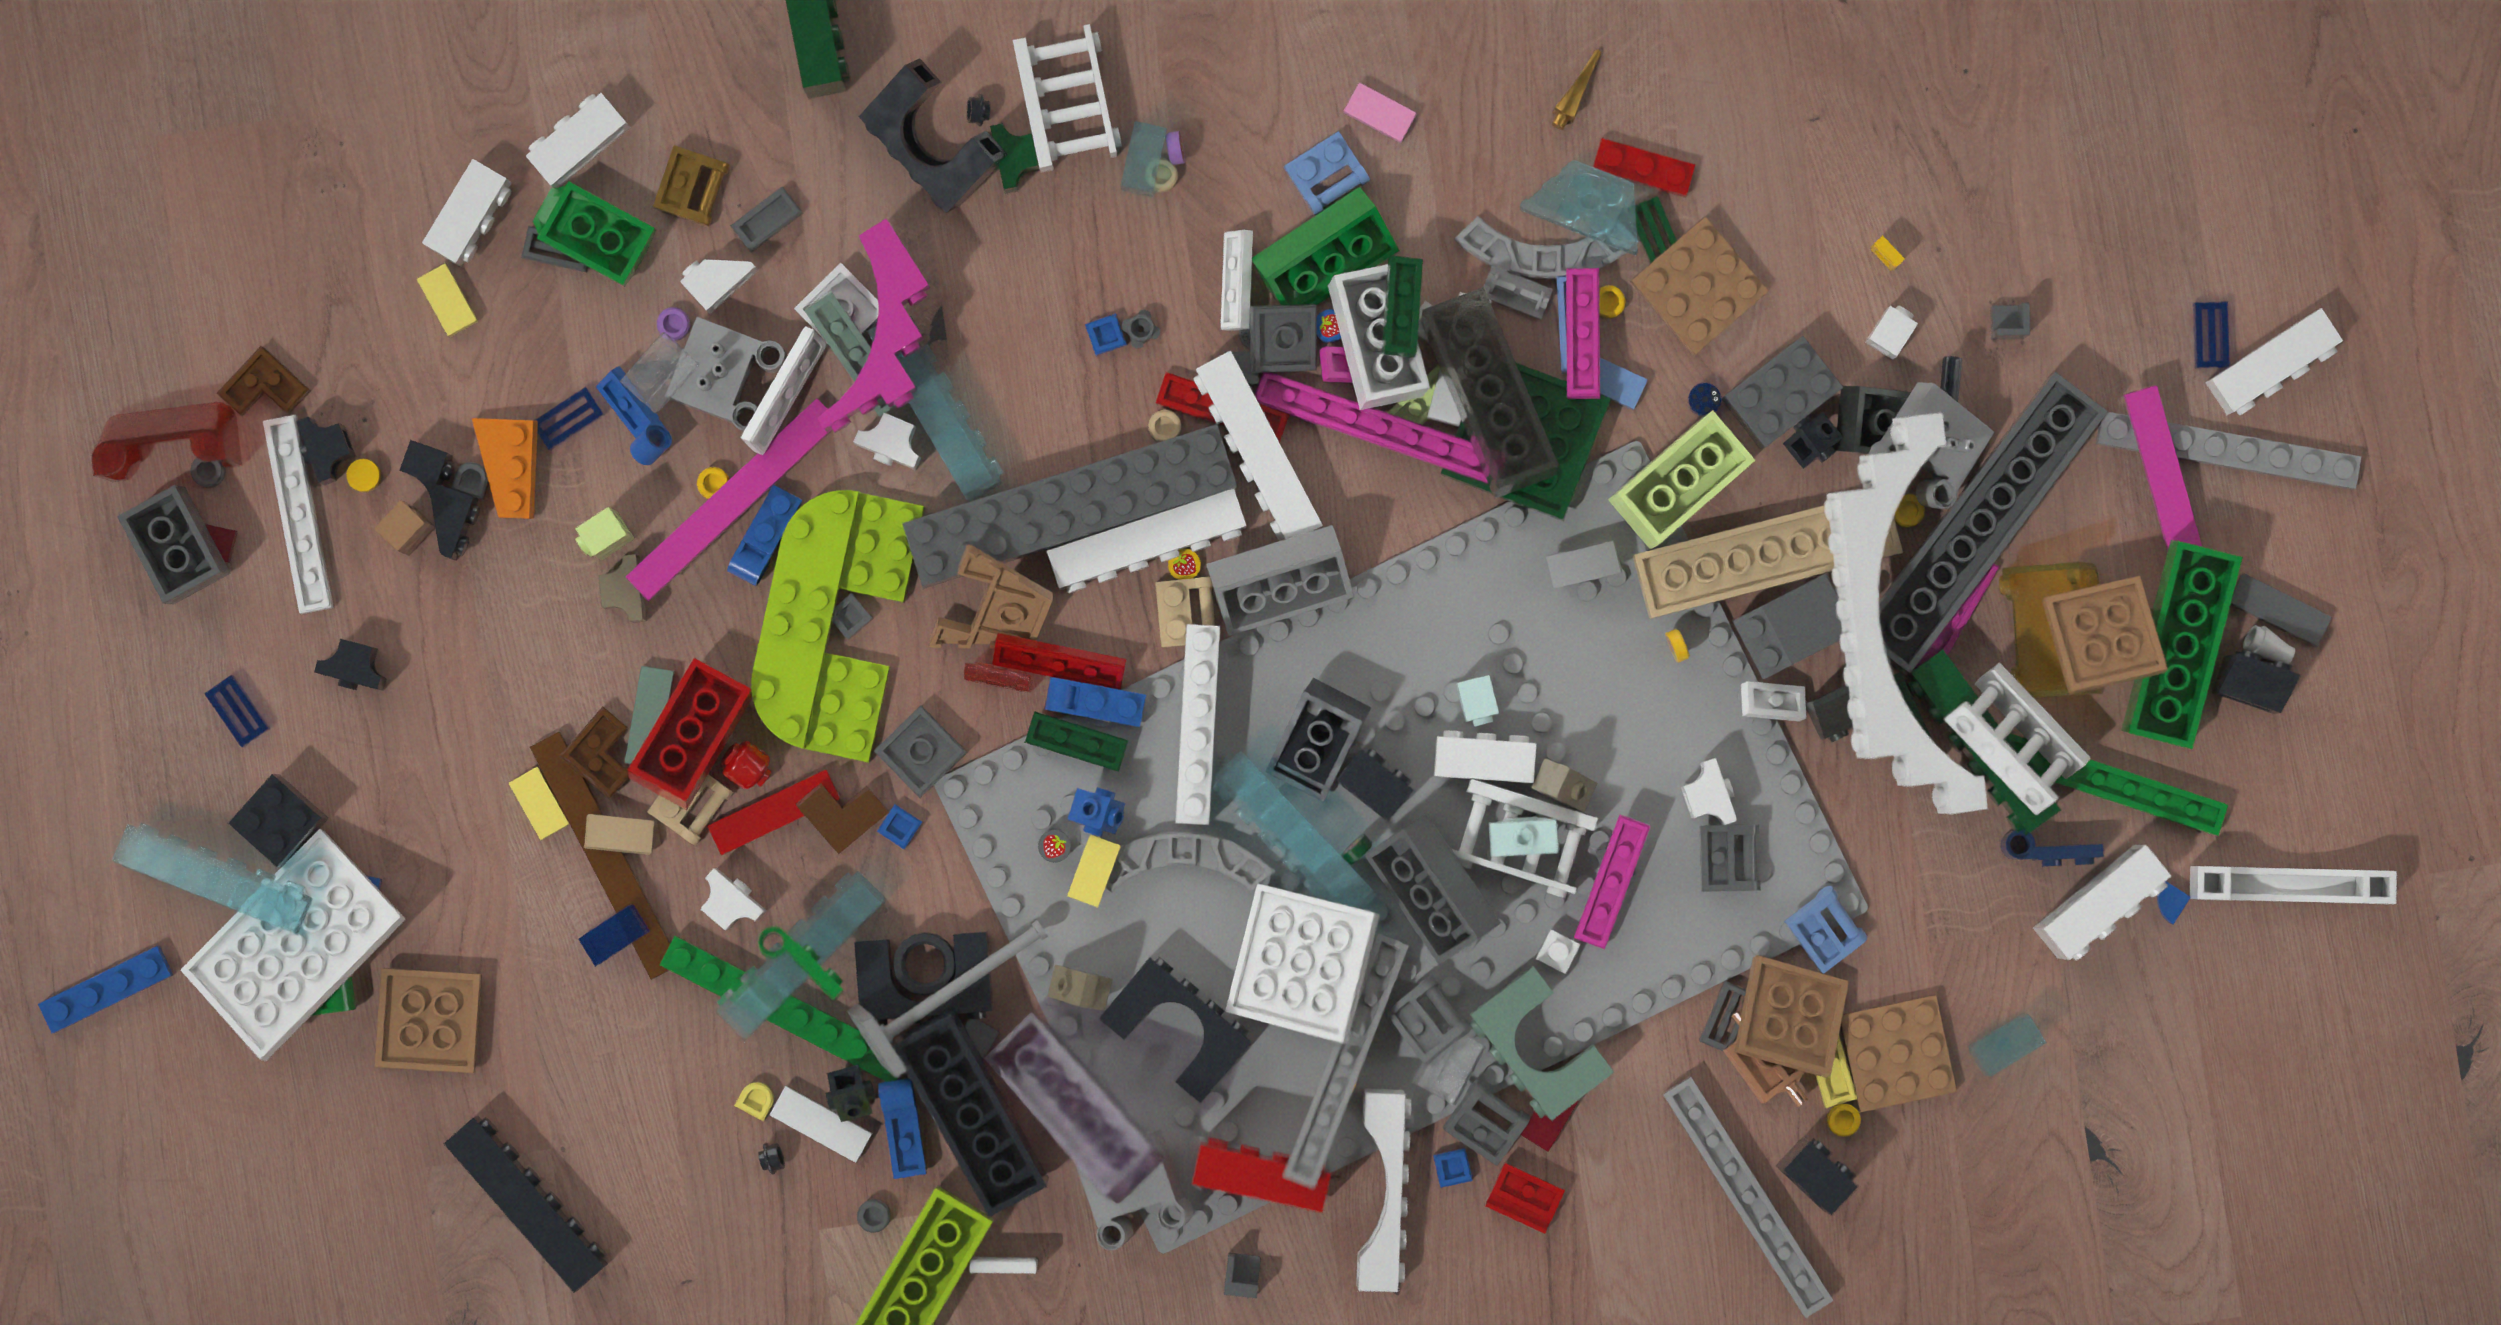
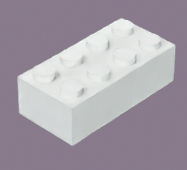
M1388 264L1334 275L1328 285L1360 410L1420 398L1430 388L1419 344H1417V355L1415 358L1382 354Z
M2133 845L2035 925L2033 929L2058 959L2071 960L2074 958L2078 960L2091 949L2088 945L2091 941L2098 937L2103 939L2116 929L2114 923L2124 916L2127 919L2135 914L2142 907L2139 903L2141 900L2148 896L2153 898L2168 886L2165 881L2171 875L2147 845Z

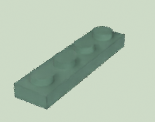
M828 291L803 310L855 382L868 359L871 347L834 294ZM883 397L877 400L879 405L874 411L881 417L883 413H887L896 405L889 408Z

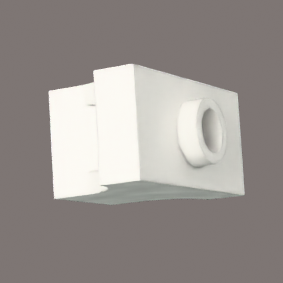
M883 413L879 424L870 431L858 430L853 441L855 445L874 452L873 459L889 466L895 461L916 470L921 460L920 456L915 454L911 447V440L916 427L887 413Z
M1716 758L1701 762L1699 777L1693 783L1681 787L1691 818L1710 814L1716 817L1721 825L1737 821L1730 798L1734 797V792L1729 779L1723 780Z
M713 868L705 879L710 885L711 893L701 910L725 931L729 930L737 920L743 917L759 921L767 911L749 896L752 890L738 878L733 882L718 868Z

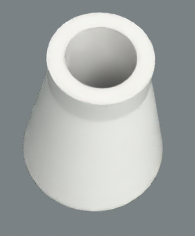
M2253 626L2247 633L2243 643L2244 649L2262 656L2261 658L2271 661L2276 660L2289 664L2295 654V648L2285 643L2266 626Z

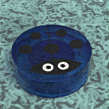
M1710 383L1696 385L1688 395L1689 408L1698 416H1705L1712 410L1716 412L1721 404L1719 390Z

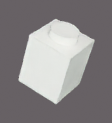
M1889 306L1865 343L1893 360L1898 356L1918 323L1912 320L1914 315L1901 306L1896 308Z

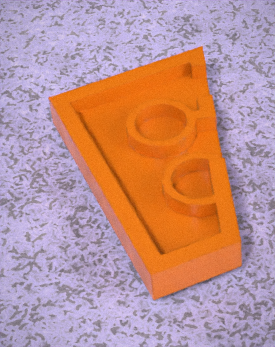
M471 418L498 518L534 519L538 421Z

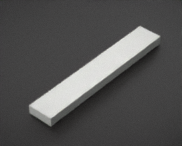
M297 415L263 421L299 614H305L334 607L307 465L300 449L303 444L296 423L298 418Z

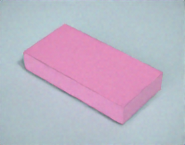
M1358 83L1343 112L1399 143L1404 139L1417 114L1361 83Z

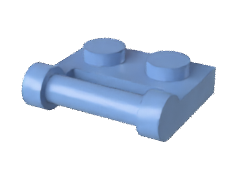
M1339 131L1284 166L1285 171L1315 216L1324 210V206L1359 184L1363 186L1370 181L1368 174ZM1346 166H1349L1352 174L1319 195L1315 196L1313 194L1312 188Z
M1832 886L1821 889L1813 900L1784 921L1822 974L1867 940L1866 933L1862 928H1857L1838 901V894ZM1826 907L1847 935L1842 942H1840L1820 914Z

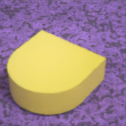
M751 1083L742 1090L734 1106L764 1121L774 1103L773 1091L765 1083Z

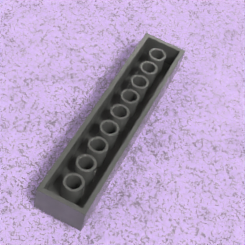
M2054 372L2046 379L1959 494L1955 504L1946 511L1878 601L1879 623L1888 663L1902 674L1907 675L1911 673L2108 411L2058 373Z
M1216 424L902 524L922 588L925 589L963 577L958 575V566L967 544L974 546L1004 564L1233 488L1236 490L1237 484L1218 425Z

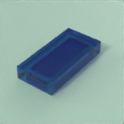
M631 904L578 938L596 967L650 931L635 906Z

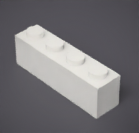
M2321 308L2205 383L2226 415L2236 411L2240 416L2256 405L2253 399L2262 393L2267 398L2282 389L2283 386L2280 383L2282 380L2290 375L2295 380L2311 370L2307 364L2316 358L2323 362L2336 354L2338 351L2335 346L2343 340Z

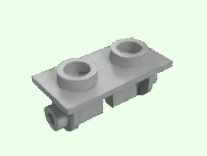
M1492 265L1480 296L1541 320L1553 289Z

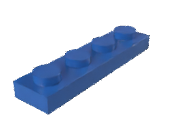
M156 946L39 1003L38 1006L53 1034L174 975L160 946Z

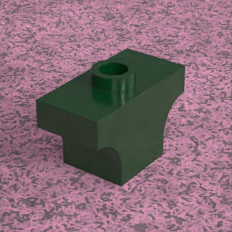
M1003 123L991 125L990 129L993 139L1008 154L993 171L1000 170L1005 194L1018 192L1020 179L1029 172L1040 170L1032 133L1015 136L1004 128Z

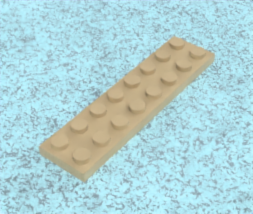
M1825 505L1634 554L1633 559L1649 619L1833 572L1835 567L1834 554L1829 548L1831 528L1830 521L1825 514ZM1894 517L1886 536L1882 559L1903 553Z

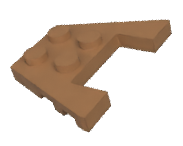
M967 544L958 566V575L988 582V586L972 625L938 617L930 637L929 647L942 648V644H958V648H971L972 644H990V649H995L998 633L1036 640L1052 603L1053 593L974 546Z

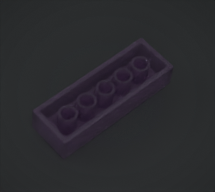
M1031 1012L984 1058L1102 1194L1117 1204H1120L1167 1158L1049 1024Z

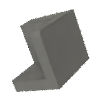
M2024 302L2020 305H1995L1990 307L1991 340L2025 339L2030 335L2029 302Z
M1228 1252L1224 1295L1257 1299L1260 1256Z

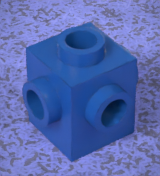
M1097 787L1095 793L1077 788L1068 820L1085 825L1083 831L1102 837L1104 831L1116 835L1117 829L1124 818L1123 810L1125 803L1114 800L1116 793Z

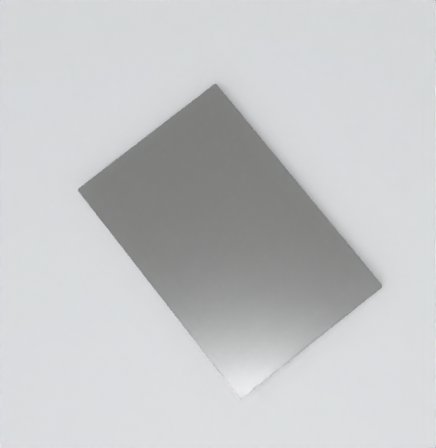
M1639 441L1631 442L1586 464L1564 522L1513 502L1505 503L1349 579L1354 594L1353 598L1240 632L1219 642L1209 825L1176 823L1185 659L1122 689L1146 695L1140 727L1077 715H1068L1061 719L1129 740L1119 772L1024 743L1025 736L944 775L934 785L1009 943L1031 929V924L1035 921L1040 923L1048 936L1044 940L1039 938L1017 953L1016 957L1097 1125L1116 1143L1160 1129L1162 1131L1184 1197L1193 1206V1215L1184 1226L1178 1230L1169 1231L1161 1227L1157 1221V1211L1161 1206V1202L1138 1209L1160 1253L1165 1254L1270 1203V1201L1192 1185L1201 1141L1208 1143V1138L1213 1137L1228 1141L1227 1147L1240 1150L1241 1144L1260 1148V1154L1272 1157L1273 1151L1291 1155L1336 1041L1224 1012L1221 1016L1230 1024L1237 1020L1250 1031L1247 1038L1251 1040V1043L1200 1104L1175 1083L1182 1072L1197 1056L1203 1045L1204 1031L1202 1023L1190 1008L1173 1002L1159 1004L1150 1009L1123 1040L1099 1020L1105 1011L1084 1008L1047 997L1055 965H1060L1111 978L1112 983L1106 1010L1149 957L1154 961L1161 957L1174 968L1170 973L1180 982L1185 977L1199 989L1196 995L1206 1003L1211 999L1223 1010H1226L1255 891L1251 894L1240 883L1218 871L1195 865H1168L1145 871L1131 878L1113 893L1105 888L1099 907L1068 897L1070 886L1090 833L1083 831L1085 825L1068 820L1077 788L1095 793L1097 787L1116 793L1114 800L1125 803L1123 810L1124 818L1117 829L1116 835L1104 831L1102 837L1097 836L1099 838L1123 846L1134 840L1160 833L1196 832L1232 841L1250 850L1275 870L1262 885L1380 914L1373 946L1378 934L1409 945L1356 1080V1087L1351 1093L1326 1157L1325 1168L1330 1169L1331 1173L1379 1150L1374 1138L1362 1122L1363 1089L1403 1090L1405 1099H1411L1410 1119L1405 1118L1404 1131L1412 1134L1451 1115L1475 1080L1483 1083L1485 1089L1492 1094L1514 1084L1509 1077L1514 1073L1506 1062L1503 1065L1497 1062L1489 1051L1493 1047L1492 1043L1486 1036L1480 1039L1473 1029L1428 1065L1421 1061L1385 1012L1428 977L1433 976L1439 984L1437 988L1460 1018L1470 1023L1473 1021V1018L1470 1016L1473 1010L1528 968L1534 966L1554 993L1521 1019L1515 1032V1046L1519 1057L1527 1066L1541 1071L1750 969L1752 959L1756 955L1771 959L1800 945L1784 921L1813 900L1824 887L1832 886L1838 894V901L1851 919L1867 911L1868 905L1777 719L1742 716L1741 684L1747 681L1758 682L1719 601L1649 619L1633 555L1688 541V538L1681 525L1663 542L1649 549L1609 502L1608 499L1650 463ZM1615 540L1622 568L1621 573L1553 588L1546 556ZM1673 629L1680 631L1690 654L1689 659L1677 663L1665 636L1666 632ZM1489 675L1499 714L1492 716L1493 722L1474 727L1473 721L1465 722L1456 684ZM1312 678L1372 707L1324 802L1265 772L1295 708ZM1444 731L1463 732V738L1476 739L1477 733L1496 734L1497 741H1509V735L1529 736V743H1536L1534 781L1546 758L1570 767L1598 783L1583 813L1598 818L1594 831L1586 830L1585 835H1581L1566 885L1575 887L1576 892L1575 894L1567 892L1566 898L1546 893L1548 886L1475 863H1472L1471 869L1463 867L1501 924L1478 941L1438 964L1365 855L1354 864L1348 865L1341 857V854L1362 834H1365L1372 841V847L1366 852L1368 853L1426 813L1449 847L1459 851L1474 801L1471 800L1473 794L1466 792L1470 779L1433 776L1436 737H1443ZM1372 748L1386 760L1383 763L1384 767L1392 773L1397 768L1412 780L1408 786L1414 790L1388 822L1336 782L1337 778L1360 749L1367 752ZM1716 758L1723 780L1728 778L1733 788L1734 797L1730 798L1737 821L1726 825L1759 824V834H1756L1757 881L1761 883V890L1701 892L1700 826L1721 825L1720 821L1710 814L1691 818L1681 790L1682 786L1693 783L1699 777L1701 762ZM1477 780L1580 812L1532 789L1533 783ZM1492 800L1491 805H1487L1472 852L1473 856L1491 861L1489 822L1503 821L1506 812L1503 810V803ZM1523 810L1522 816L1518 815V818L1535 817L1536 814ZM1619 814L1649 824L1651 827L1635 867L1636 875L1632 876L1606 948L1602 949L1575 939L1574 935L1600 868L1596 850L1607 848ZM1556 820L1558 853L1541 854L1535 875L1553 881L1569 832L1566 830L1567 823ZM1049 830H1060L1067 834L1071 841L1070 854L1061 862L1053 863L1046 861L1039 853V839ZM1734 835L1735 881H1744L1743 835ZM1527 855L1506 856L1503 865L1522 871ZM1827 907L1820 912L1831 929L1839 926ZM1550 929L1580 944L1566 974L1535 959ZM1424 996L1419 1002L1443 1033L1446 1034L1452 1027L1431 1000ZM1169 1206L1170 1216L1174 1220H1181L1180 1210L1175 1206Z

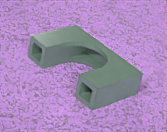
M1531 966L1470 1013L1473 1021L1469 1024L1480 1039L1486 1036L1492 1043L1493 1047L1489 1051L1500 1065L1506 1062L1514 1073L1509 1077L1520 1092L1524 1089L1528 1090L1534 1098L1529 1104L1539 1117L1542 1118L1547 1115L1552 1121L1612 1075L1614 1071L1594 1045L1589 1046L1563 1067L1553 1071L1535 1070L1521 1060L1515 1046L1517 1026L1528 1012L1554 993L1534 966Z

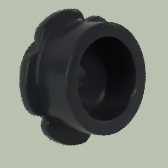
M979 94L978 97L968 98L967 121L968 123H976L978 126H982L984 120L988 121L990 118V102L984 101V96Z
M764 1143V1150L758 1152L760 1165L764 1171L769 1170L771 1174H775L777 1170L785 1168L782 1150L778 1143L771 1145Z

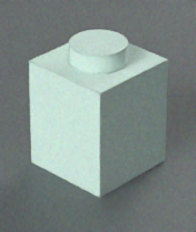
M1487 675L1457 683L1456 687L1465 722L1473 721L1474 727L1493 722L1492 716L1499 714L1490 676Z

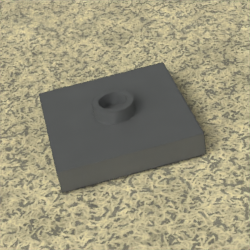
M1317 305L1250 306V371L1252 373L1317 370Z
M922 705L874 750L919 798L928 792L967 754L963 747Z

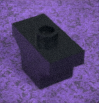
M310 417L296 421L304 445L300 447L302 456L307 465L312 464L318 483L327 485L337 481L336 472L339 465L345 460L356 457L345 426L337 423L329 427H319L315 420Z
M340 639L338 649L331 658L317 660L314 673L339 679L338 686L356 691L358 684L384 691L387 678L378 673L375 667L378 648Z

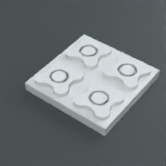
M1257 883L1225 1012L1347 1044L1380 914Z

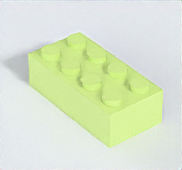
M1712 410L1608 500L1649 549H1652L1663 542L1756 460Z

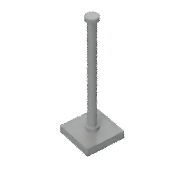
M1038 921L1032 923L1031 929L886 1027L883 1025L878 1026L873 1016L859 1004L847 1010L880 1064L894 1077H898L907 1071L890 1044L893 1042L892 1038L1039 938L1040 940L1047 938L1048 936Z

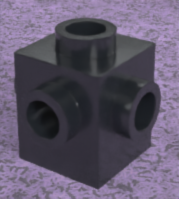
M1822 412L1814 419H1811L1808 415L1793 427L1796 432L1783 445L1804 469L1817 459L1823 463L1837 452L1834 445L1844 437L1824 412Z
M859 1064L827 1073L830 1091L826 1092L830 1111H837L841 1122L873 1114L870 1100L876 1099L871 1080H864Z

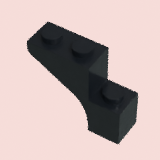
M410 440L399 471L417 478L428 490L431 498L439 552L441 555L457 561L458 555L463 556L467 549L469 537L466 536L469 525H474L478 519L480 506H477L479 499L442 486L444 480L449 481L455 465L454 462H451L453 455Z

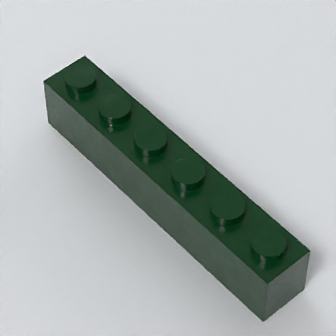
M1944 650L1934 655L1908 675L1911 679L1908 685L1918 699L1925 698L1931 707L1928 709L1931 718L1938 726L1944 724L1950 733L1947 738L1958 753L1963 750L1970 761L1967 763V766L1973 775L1984 776L1985 782L1990 787L1986 790L1988 795L1997 806L2002 804L2010 814L2006 819L2017 833L2022 831L2026 836L2061 811L2057 803L2054 802L2035 815L1944 720L1947 715L1967 701L1972 706L1979 698ZM1986 709L1981 717L1995 730L1998 727V723ZM2006 737L2004 741L2018 754V750L2009 738Z

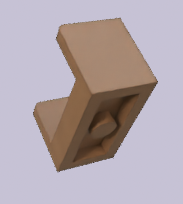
M402 500L375 527V531L396 551L406 555H410L435 529V526L412 504Z

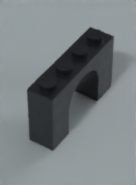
M919 58L906 64L859 115V118L865 123L868 132L876 136L887 147L890 156L898 160L908 170L912 180L921 185L930 194L933 203L948 213L961 206L1008 154L987 131L972 137L952 160L939 159L924 149L915 130L916 114L923 102L942 82Z
M988 931L953 934L956 967L954 980L990 956ZM890 939L854 942L859 1005L873 1016L878 1026H887L888 1019L899 1018L921 1003L906 997L894 982ZM991 972L926 1016L935 1017L953 1007L957 1014L967 1013V1019L987 1018L986 1012L994 1010Z
M1149 957L1100 1016L1099 1020L1124 1040L1143 1016L1159 1004L1173 1002L1190 1008L1202 1023L1204 1040L1197 1056L1182 1072L1175 1083L1201 1104L1250 1045L1251 1040L1247 1038L1250 1031L1237 1020L1230 1024L1221 1015L1225 1010L1213 1000L1209 999L1206 1003L1196 995L1199 989L1185 977L1180 982L1170 973L1174 968L1161 957H1158L1155 961Z

